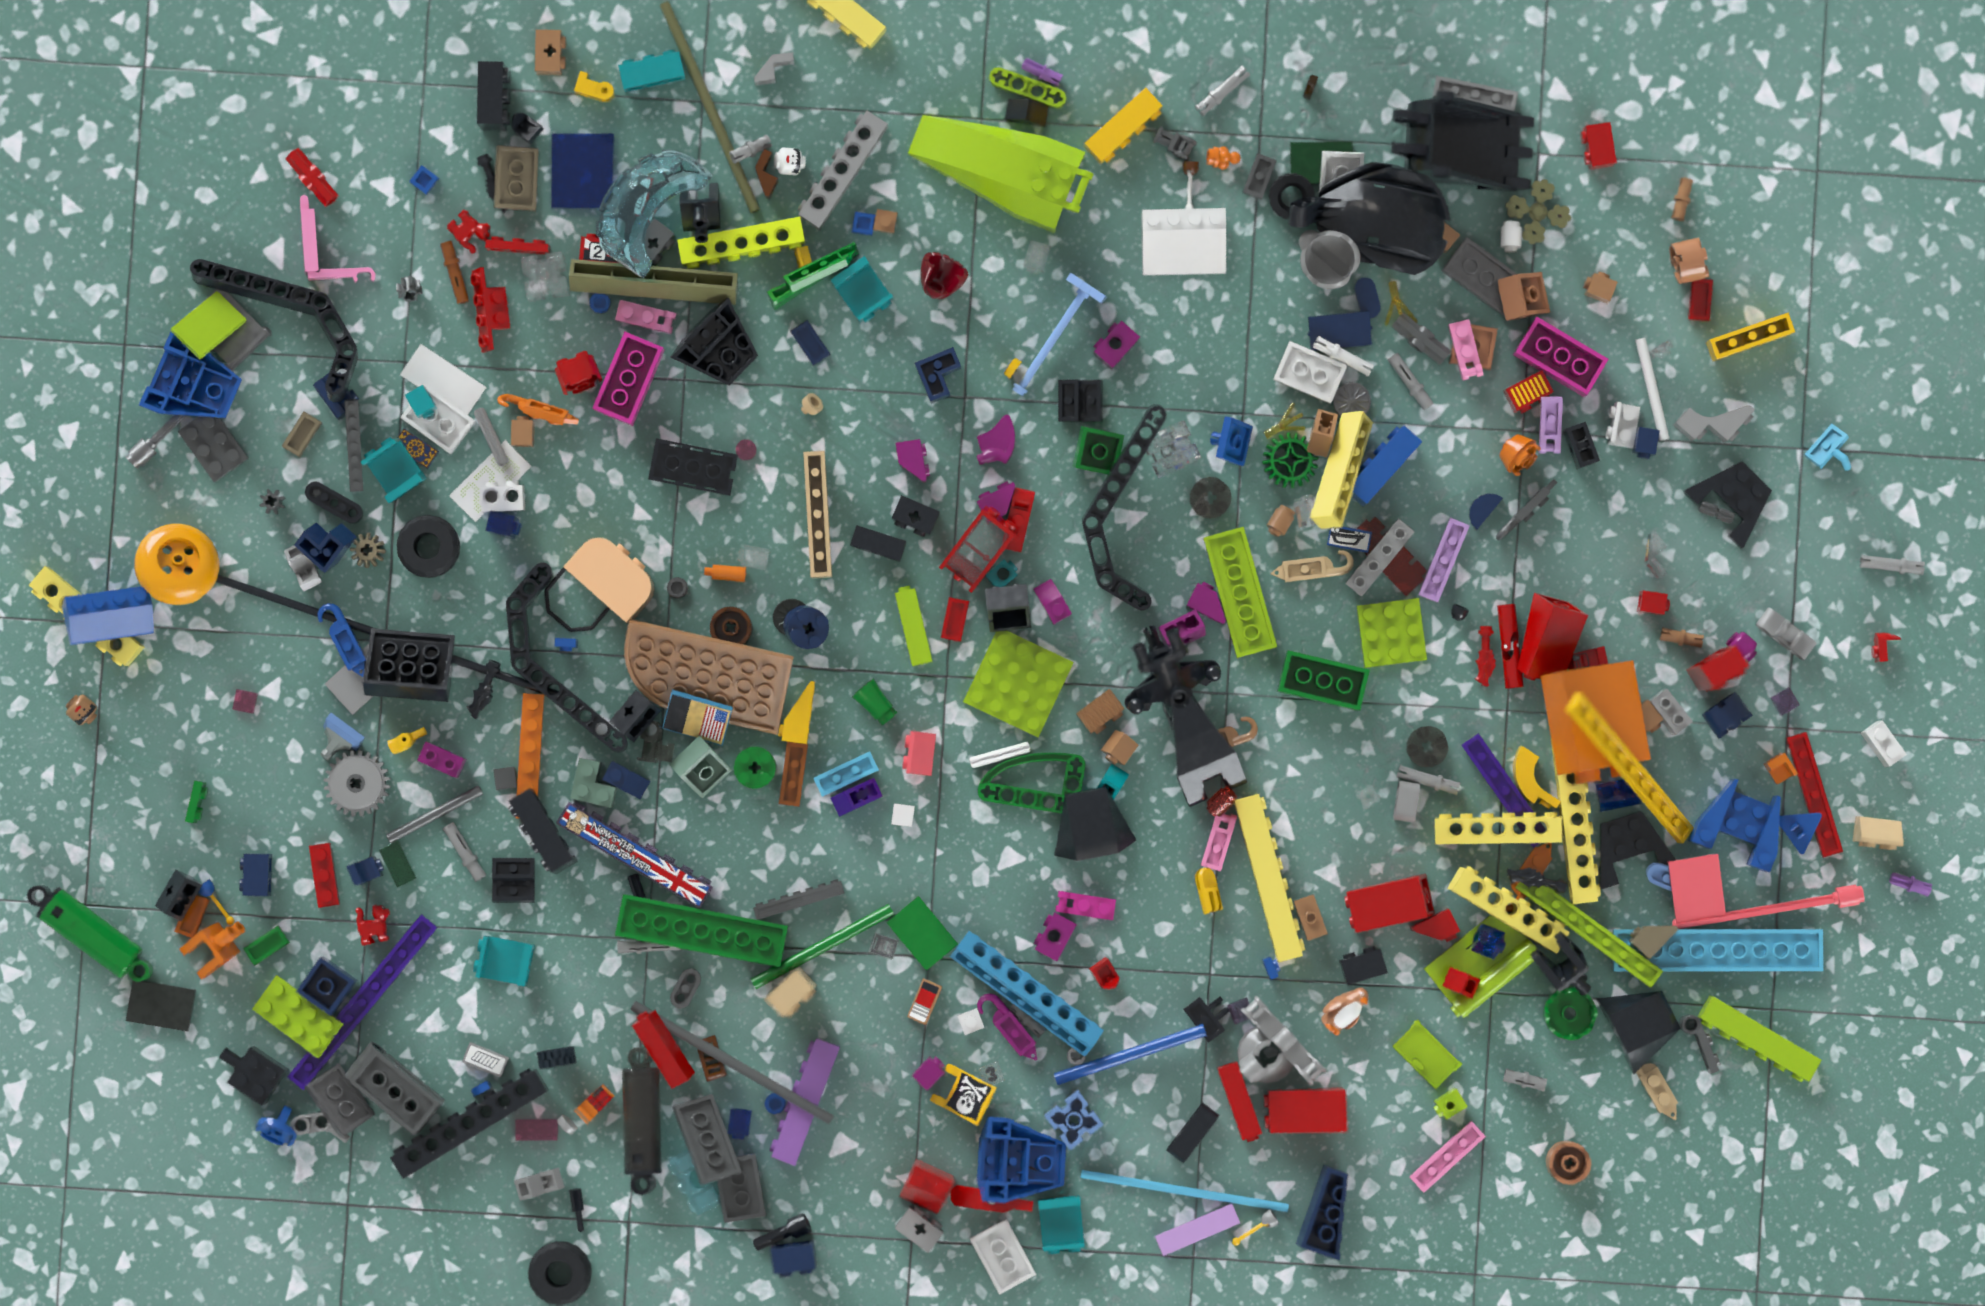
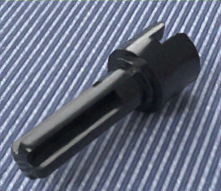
M801 1213L788 1219L787 1225L755 1238L753 1244L755 1249L759 1251L791 1236L799 1238L810 1233L812 1229L806 1215Z

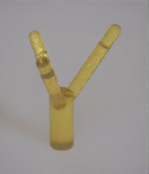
M1396 281L1389 282L1392 301L1384 325L1388 326L1395 305L1399 315L1402 314L1403 309L1417 323L1418 320L1400 299Z
M1295 403L1290 404L1278 424L1263 431L1267 439L1282 430H1305V427L1287 426L1303 416V413H1299L1286 421Z

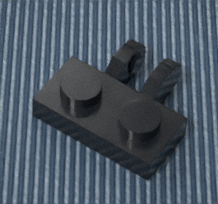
M1199 996L1183 1008L1195 1026L1204 1025L1207 1034L1204 1038L1208 1043L1225 1031L1218 1020L1231 1011L1229 1007H1226L1216 1016L1210 1011L1223 1001L1221 996L1209 1005H1206Z

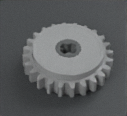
M353 750L350 751V756L342 753L343 759L336 757L337 763L329 764L332 770H326L325 772L329 775V778L323 780L328 782V786H325L324 790H329L330 792L326 795V798L332 797L333 800L330 804H337V811L343 808V814L345 815L349 811H351V816L354 817L357 812H359L360 816H364V811L372 814L371 808L378 810L379 806L377 804L385 803L382 797L389 796L385 792L386 789L391 788L390 785H386V781L391 780V777H385L388 769L381 768L384 762L377 763L379 757L375 756L371 759L370 752H367L365 756H363V751L359 750L358 755ZM354 779H361L362 783H360V788L353 787V784H355V782H353Z

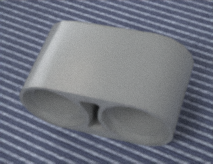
M1398 782L1393 820L1415 822L1420 793L1419 783Z

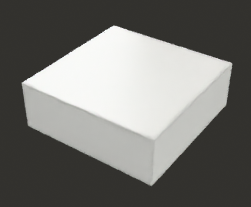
M894 804L891 824L912 827L915 806Z

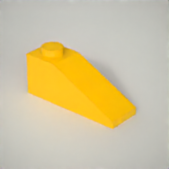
M810 681L785 718L784 724H780L778 736L782 737V741L801 744L808 743L815 690L814 681Z

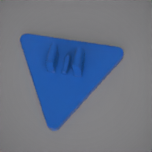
M1819 812L1780 815V827L1800 854L1805 853L1822 814Z

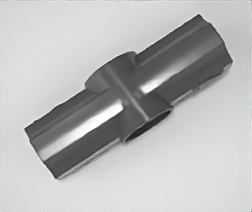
M1402 313L1391 326L1400 335L1405 337L1413 348L1421 353H1425L1438 365H1441L1451 353V350L1438 341L1429 329L1418 325L1405 313Z

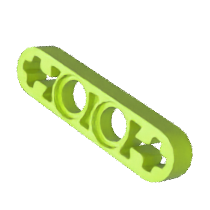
M1000 67L994 68L990 72V83L999 89L1055 109L1063 107L1066 103V94L1059 88ZM1001 72L1002 77L1008 79V75L1012 76L1009 80V86H1004L1006 84L1004 80L995 82L993 75ZM1015 79H1021L1024 82V87L1021 90H1015L1012 87V82ZM1040 86L1043 89V95L1040 97L1033 96L1032 88ZM1047 89L1051 90L1049 95L1056 96V94H1060V98L1063 101H1058L1055 104L1053 103L1054 99L1048 97V101H1045Z

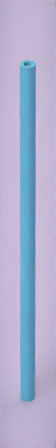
M1082 1170L1081 1178L1283 1212H1288L1289 1204L1087 1170Z

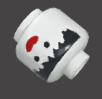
M781 148L779 152L775 153L774 168L780 174L798 175L801 169L805 168L806 159L805 156H802L799 149Z

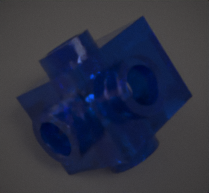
M1482 923L1473 935L1471 951L1494 960L1505 949V932Z

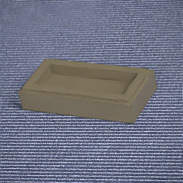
M303 411L282 447L300 458L322 422Z

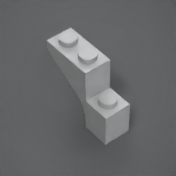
M1747 405L1715 417H1705L1688 408L1673 425L1690 441L1696 438L1700 440L1707 432L1706 427L1723 442L1733 441L1740 433L1738 428L1742 424L1746 426L1754 416L1751 414L1755 409Z

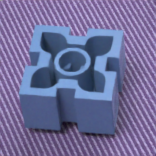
M1076 1090L1064 1099L1067 1103L1064 1107L1060 1108L1056 1105L1044 1114L1054 1129L1060 1127L1063 1131L1060 1134V1138L1069 1150L1083 1141L1081 1136L1083 1133L1088 1131L1091 1135L1104 1125L1094 1110L1088 1113L1085 1107L1089 1104L1079 1090ZM1072 1114L1073 1116L1078 1115L1080 1117L1077 1119L1079 1123L1076 1125L1068 1122L1070 1120L1069 1116Z

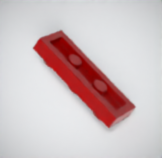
M493 236L491 240L486 239L485 248L488 251L550 255V246L545 244L544 240H533V243L525 242V239L512 238V241H504L503 237Z
M331 843L309 846L318 908L340 905Z

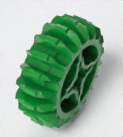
M1287 432L1286 439H1284L1282 434H1279L1280 442L1275 438L1271 440L1274 447L1267 444L1266 448L1271 452L1263 453V456L1268 457L1269 460H1263L1262 464H1269V467L1265 468L1264 472H1272L1268 477L1269 480L1274 476L1277 477L1275 485H1278L1281 480L1283 481V488H1286L1287 482H1290L1291 489H1294L1295 482L1301 487L1303 486L1301 479L1308 483L1310 479L1307 474L1310 476L1315 475L1314 471L1310 469L1318 468V465L1312 463V461L1319 460V457L1312 456V453L1307 452L1308 444L1303 443L1306 440V436H1303L1300 441L1297 440L1299 433H1295L1294 439H1292L1290 432ZM1286 444L1285 456L1274 458L1275 451L1280 446ZM1292 444L1301 447L1306 456L1297 455ZM1289 454L1297 460L1292 464V467L1284 461L1289 457ZM1307 462L1305 471L1295 477L1296 465ZM1275 465L1286 467L1289 477L1280 474Z

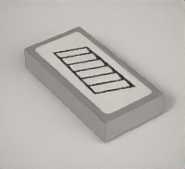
M470 1042L462 1062L502 1077L509 1057Z

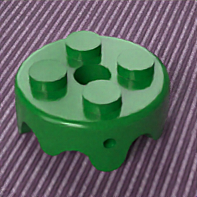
M1566 987L1561 992L1558 990L1553 992L1548 997L1543 1008V1017L1547 1028L1557 1037L1566 1040H1578L1590 1033L1598 1016L1597 1007L1590 995L1581 996L1573 987ZM1568 1007L1573 1008L1575 1011V1016L1572 1019L1564 1017V1011Z

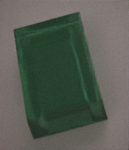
M399 841L379 850L397 888L417 879Z

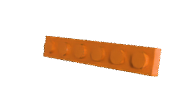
M523 693L517 795L529 788H532L537 796L539 794L544 694Z

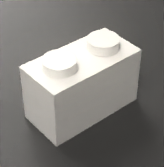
M1883 720L1875 722L1861 732V735L1884 767L1892 766L1907 755Z

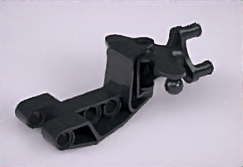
M1152 625L1149 626L1152 634H1150L1147 627L1143 629L1149 644V654L1145 643H1138L1132 647L1138 661L1137 666L1140 673L1151 674L1127 695L1124 703L1126 708L1136 715L1143 711H1149L1152 703L1162 702L1165 716L1171 730H1174L1177 763L1176 777L1188 806L1192 807L1208 799L1203 785L1208 780L1221 775L1227 790L1247 783L1237 753L1208 719L1192 695V689L1196 685L1202 684L1207 686L1211 682L1220 679L1222 673L1219 664L1214 660L1180 662L1189 653L1187 645L1183 644L1178 628L1166 632L1170 647L1165 645L1163 641H1160L1156 627Z

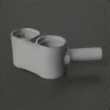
M322 1112L300 1115L291 1122V1128L297 1135L326 1131L327 1133L331 1132L344 1143L350 1139L348 1134L340 1138L329 1121L326 1127H321L318 1124V1118L324 1116ZM299 1119L304 1120L307 1124L304 1131L297 1127Z

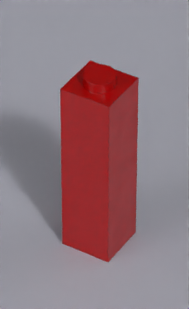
M653 1010L650 1013L644 1011L636 1016L637 1021L632 1027L671 1089L688 1081L695 1074V1071L657 1011Z
M1234 1061L1217 1067V1071L1242 1140L1246 1139L1247 1142L1259 1139L1258 1135L1262 1134L1241 1071L1239 1070L1238 1062Z

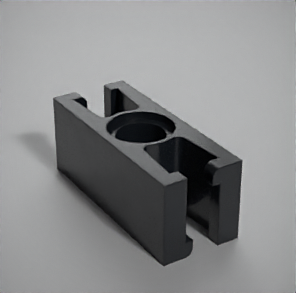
M856 525L850 546L900 562L907 542Z

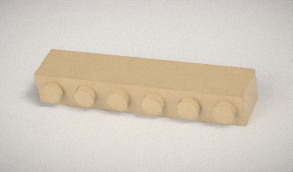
M825 451L803 452L811 578L832 577Z

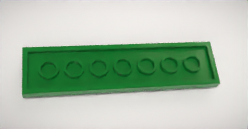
M623 894L615 936L780 967L788 926Z

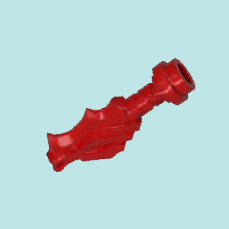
M1480 626L1478 634L1482 636V649L1478 651L1479 658L1475 661L1478 665L1479 673L1474 679L1481 683V686L1488 687V679L1496 667V659L1489 644L1490 636L1494 634V630H1492V626Z

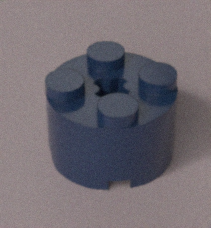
M802 605L787 613L783 629L786 637L792 644L803 649L818 648L826 640L829 633V622L827 617L818 609ZM808 624L810 626L809 630L803 629V625Z
M1733 692L1704 712L1702 716L1717 738L1720 739L1728 733V730L1733 731L1742 722L1752 717L1753 714L1736 692Z

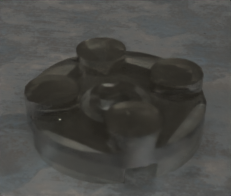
M1216 477L1202 478L1194 484L1190 492V505L1198 516L1206 519L1218 518L1227 511L1231 504L1230 489L1223 481ZM1208 492H1212V495L1216 496L1213 504H1209L1204 499V497L1208 496Z
M1424 726L1414 730L1409 735L1406 742V753L1414 764L1424 768L1434 767L1446 758L1448 743L1441 730L1433 726ZM1428 741H1430V746L1433 749L1432 751L1428 750L1425 753L1423 751L1422 743H1427Z

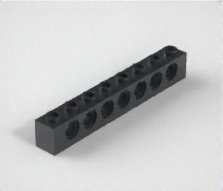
M528 1068L519 1074L520 1079L513 1082L510 1079L501 1085L503 1089L495 1093L492 1090L484 1095L483 1098L485 1100L481 1103L472 1102L465 1107L466 1112L461 1115L456 1112L447 1118L448 1123L443 1126L438 1123L429 1129L431 1133L425 1137L421 1133L411 1140L413 1144L405 1148L403 1144L393 1150L395 1155L390 1157L402 1179L549 1091L537 1069L531 1071ZM523 1083L528 1087L526 1095L519 1094L517 1090L519 1084ZM505 1094L510 1098L508 1106H503L500 1103L499 1098L501 1095ZM484 1105L492 1109L490 1117L482 1114L481 1109ZM466 1116L474 1120L473 1127L468 1128L464 1125L463 1120ZM448 1127L456 1131L455 1138L450 1139L446 1136L445 1131ZM430 1138L438 1142V1147L435 1150L428 1147L427 1142ZM412 1149L417 1150L420 1154L419 1159L416 1161L410 1158L409 1154Z

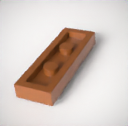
M787 742L779 804L800 807L808 750L807 744Z

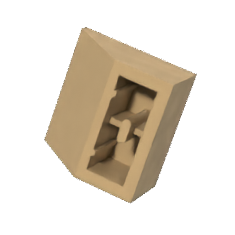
M1855 816L1853 841L1859 842L1858 846L1876 848V844H1879V849L1896 850L1897 846L1903 847L1904 844L1902 822Z

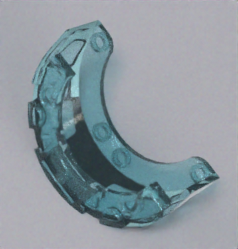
M662 150V153L656 155L650 153L638 159L637 165L631 169L626 168L617 177L599 207L601 215L599 221H596V235L599 237L600 247L609 256L641 278H644L652 265V260L647 255L645 249V235L655 213L672 197L686 191H699L705 188L713 175L693 157L676 150Z

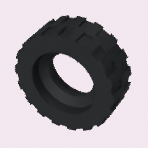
M1286 173L1283 176H1279L1277 180H1274L1269 189V203L1273 211L1286 220L1289 219L1290 207L1285 205L1281 198L1285 188L1289 186L1299 188L1302 198L1315 197V191L1311 183L1304 176L1297 173Z

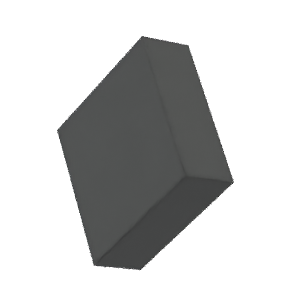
M515 767L493 769L496 790L517 787Z

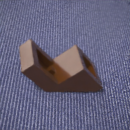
M764 149L755 168L764 195L770 200L778 184V178L765 172L773 155L772 152Z

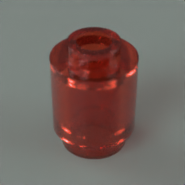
M1228 786L1220 788L1206 802V808L1211 815L1221 817L1235 803L1237 795Z

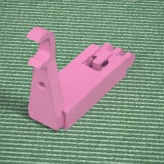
M302 195L300 197L304 268L305 275H308V281L353 278V281L356 283L359 273H370V280L374 282L375 272L369 267L320 269L319 271L314 209H309L308 197Z

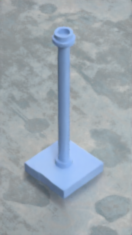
M1072 273L1069 274L1066 280L1079 288L1077 290L1078 294L1019 384L1014 383L1012 390L1021 396L1028 392L1025 388L1083 300L1091 296L1103 304L1107 298L1104 294Z

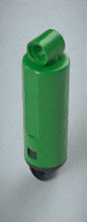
M36 885L28 890V902L33 906L40 907L36 915L38 919L115 976L122 978L128 973L134 981H144L151 977L153 973L151 963L139 958L143 949L62 888L58 887L51 892L49 887L45 885ZM38 890H41L44 894L42 901H38L35 898V893ZM138 965H142L145 968L143 976H139L136 973Z

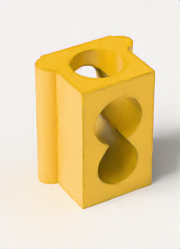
M808 246L795 248L794 254L798 269L812 262Z

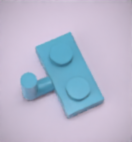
M1831 424L1804 454L1807 459L1821 469L1832 456L1841 461L1844 470L1851 469L1848 456L1839 450L1849 437L1834 424Z

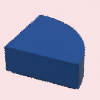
M487 1080L472 1088L471 1092L475 1097L492 1088V1085Z

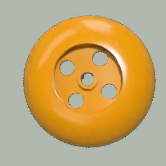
M167 524L151 531L138 546L134 561L135 574L141 587L151 594V597L170 605H185L201 599L216 583L220 566L218 552L210 538L199 529L186 524ZM167 548L170 551L172 550V552L170 554H165L163 552V549ZM187 549H191L193 553L191 555H187L184 551ZM167 566L171 573L167 574L162 569ZM189 567L193 572L187 575L184 573V569Z

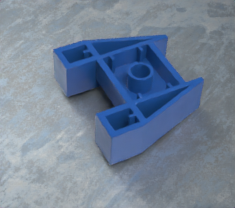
M1731 779L1696 820L1688 841L1706 849H1712L1718 831L1752 844L1753 848L1746 865L1764 872H1770L1778 854L1781 797L1773 796L1770 805L1735 792L1739 780Z

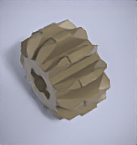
M367 533L365 539L362 534H359L360 542L356 540L353 542L357 547L350 548L351 552H356L351 558L353 560L358 559V566L364 563L365 568H369L370 561L374 567L378 566L376 559L384 560L379 554L386 553L385 549H380L385 543L383 541L377 543L379 540L378 535L372 538L371 533ZM368 545H370L369 547L373 551L369 552L368 556H366L367 554L363 550L367 549Z

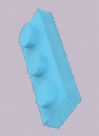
M869 751L813 779L823 797L879 769Z

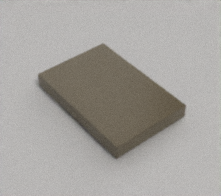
M496 146L494 208L536 211L538 148Z

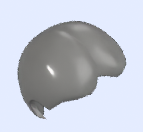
M1307 230L1299 238V246L1302 250L1300 256L1302 271L1313 284L1320 288L1336 289L1343 287L1349 282L1351 275L1360 265V251L1357 244L1341 232Z

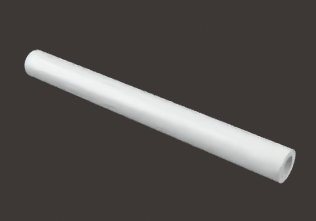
M1646 338L1637 339L1635 341L1656 429L1660 430L1659 441L1667 440L1670 438Z

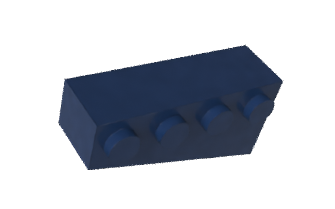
M1323 1164L1296 1244L1301 1248L1339 1261L1340 1243L1342 1242V1222L1344 1221V1202L1346 1200L1348 1174L1344 1171Z

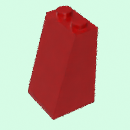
M1534 593L1517 669L1524 673L1525 678L1533 681L1536 678L1541 679L1540 676L1567 671L1588 615L1570 602Z
M1426 873L1346 892L1347 896H1345L1346 907L1350 908L1351 912L1349 917L1350 926L1352 929H1355V933L1428 918L1435 914Z
M1343 1087L1267 1090V1095L1263 1096L1264 1107H1268V1116H1264V1126L1268 1128L1269 1133L1347 1132L1346 1090Z
M916 1159L899 1197L937 1214L951 1190L954 1176Z

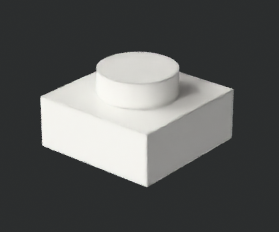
M977 1008L957 1015L965 1035L984 1028Z

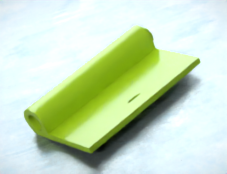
M1489 915L1423 969L1452 1004L1450 1009L1456 1017L1462 1016L1465 1018L1532 964L1534 960L1531 957V953L1537 950V947L1526 936ZM1450 967L1480 979L1473 999L1442 986Z

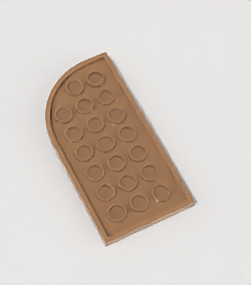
M632 619L629 620L624 646L625 663L632 681L649 700L667 709L671 692L676 690L733 707L729 720L731 725L778 735L794 656Z

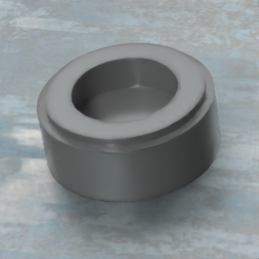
M676 577L668 582L667 591L670 596L679 599L687 594L688 584L684 579Z

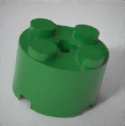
M759 746L744 749L738 754L734 762V774L737 780L748 788L758 789L766 786L771 782L776 773V761L773 755L765 748ZM754 761L757 762L758 766H761L757 773H753V770L749 769V766L753 765Z

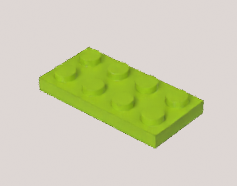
M276 975L252 1010L316 1058H320L343 1023L298 994L295 987Z

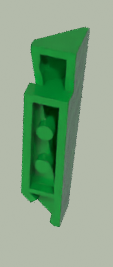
M855 242L784 275V284L767 291L773 309H778L828 275L848 266L851 260L859 255Z

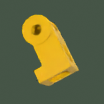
M579 72L574 89L575 94L601 102H609L613 99L615 92L610 83H599L589 80L588 73Z

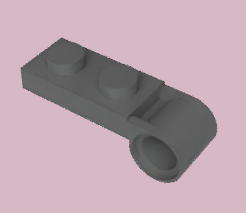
M1689 1014L1682 1016L1679 1020V1026L1684 1033L1695 1035L1708 1073L1718 1072L1720 1061L1717 1054L1712 1052L1711 1046L1713 1041L1710 1034H1706L1698 1017ZM1692 1018L1695 1026L1692 1030H1687L1685 1023L1688 1019Z

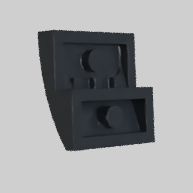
M1058 380V421L1103 422V380Z
M493 858L492 902L535 903V858Z

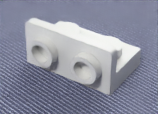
M1616 402L1614 406L1610 407L1609 418L1612 419L1611 427H1607L1605 436L1608 439L1609 445L1634 448L1640 407L1622 404V402Z

